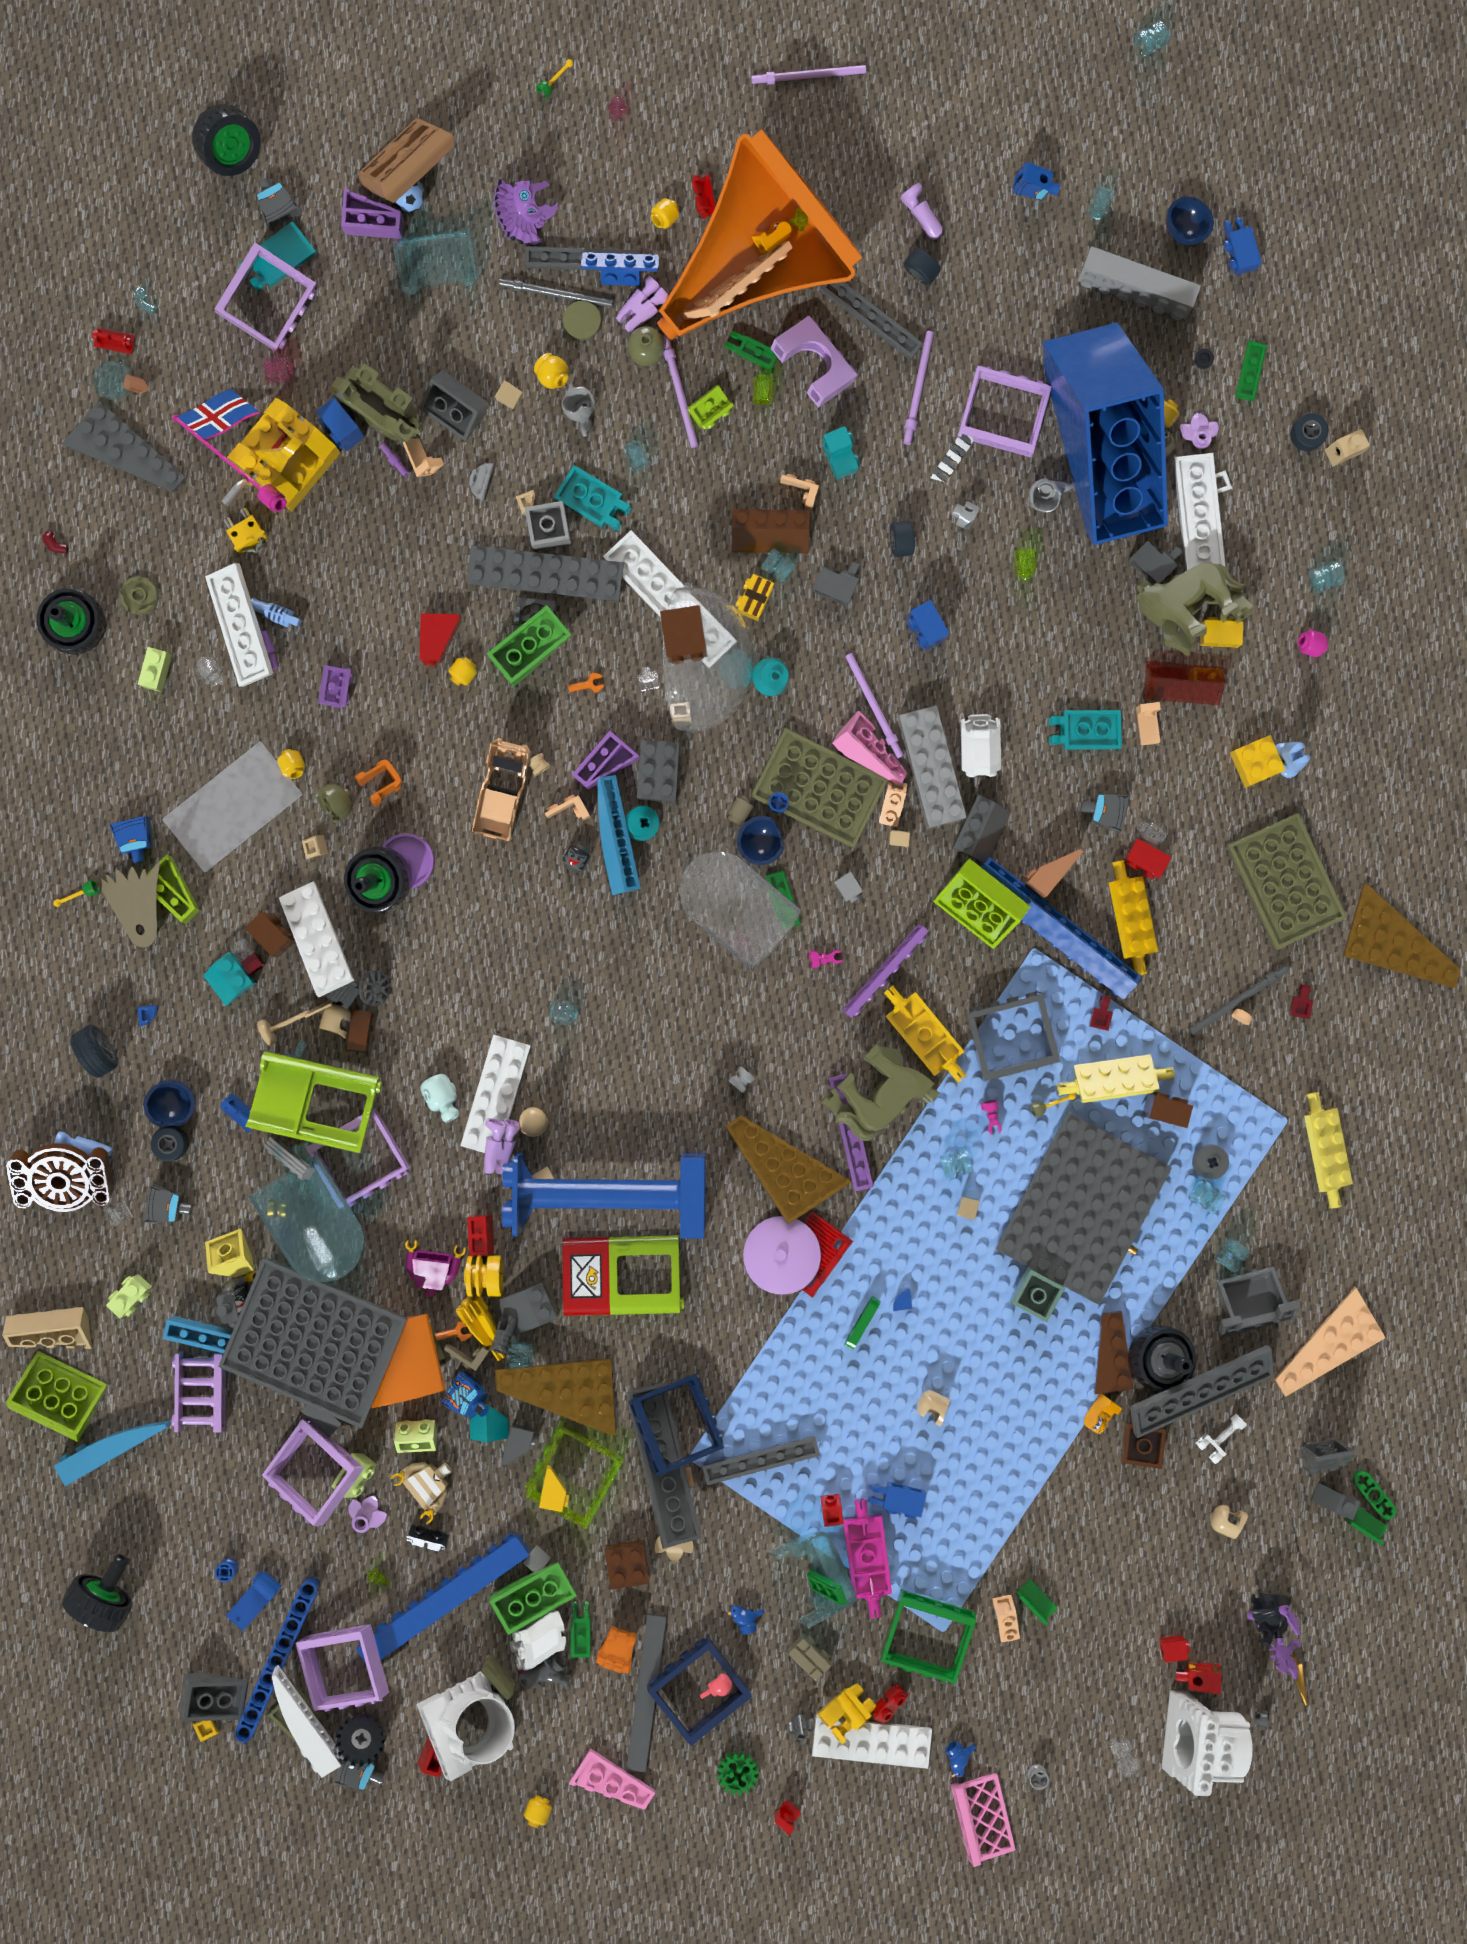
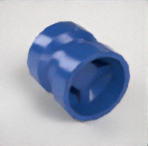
M781 792L774 793L769 800L770 809L775 813L784 812L788 807L787 796Z
M230 1558L221 1561L215 1569L217 1580L220 1582L230 1581L238 1572L237 1562Z

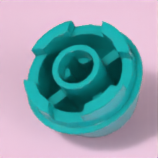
M765 658L755 666L752 678L756 689L766 696H777L788 687L790 673L785 663L781 660Z

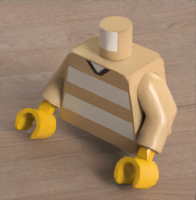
M425 1462L411 1463L402 1469L400 1474L391 1475L390 1479L397 1476L398 1482L394 1486L403 1483L424 1510L428 1509V1511L421 1514L420 1519L424 1515H428L429 1521L426 1524H429L433 1520V1515L444 1505L448 1493L446 1487L449 1484L445 1477L452 1470L447 1463L442 1464L439 1468H436L432 1462L430 1464Z

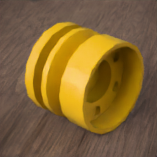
M474 1256L467 1257L464 1269V1285L467 1297L474 1296L475 1288L477 1297H481L483 1288H486L488 1297L502 1296L503 1274H499L503 1273L502 1256H488L486 1265H483L482 1256L477 1257L476 1265Z

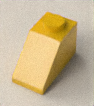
M547 1465L539 1508L562 1512L563 1506L567 1507L569 1495H566V1488L553 1468Z

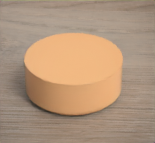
M1235 1009L1232 1014L1233 1018L1245 1025H1249L1253 1019L1249 1013L1241 1009Z

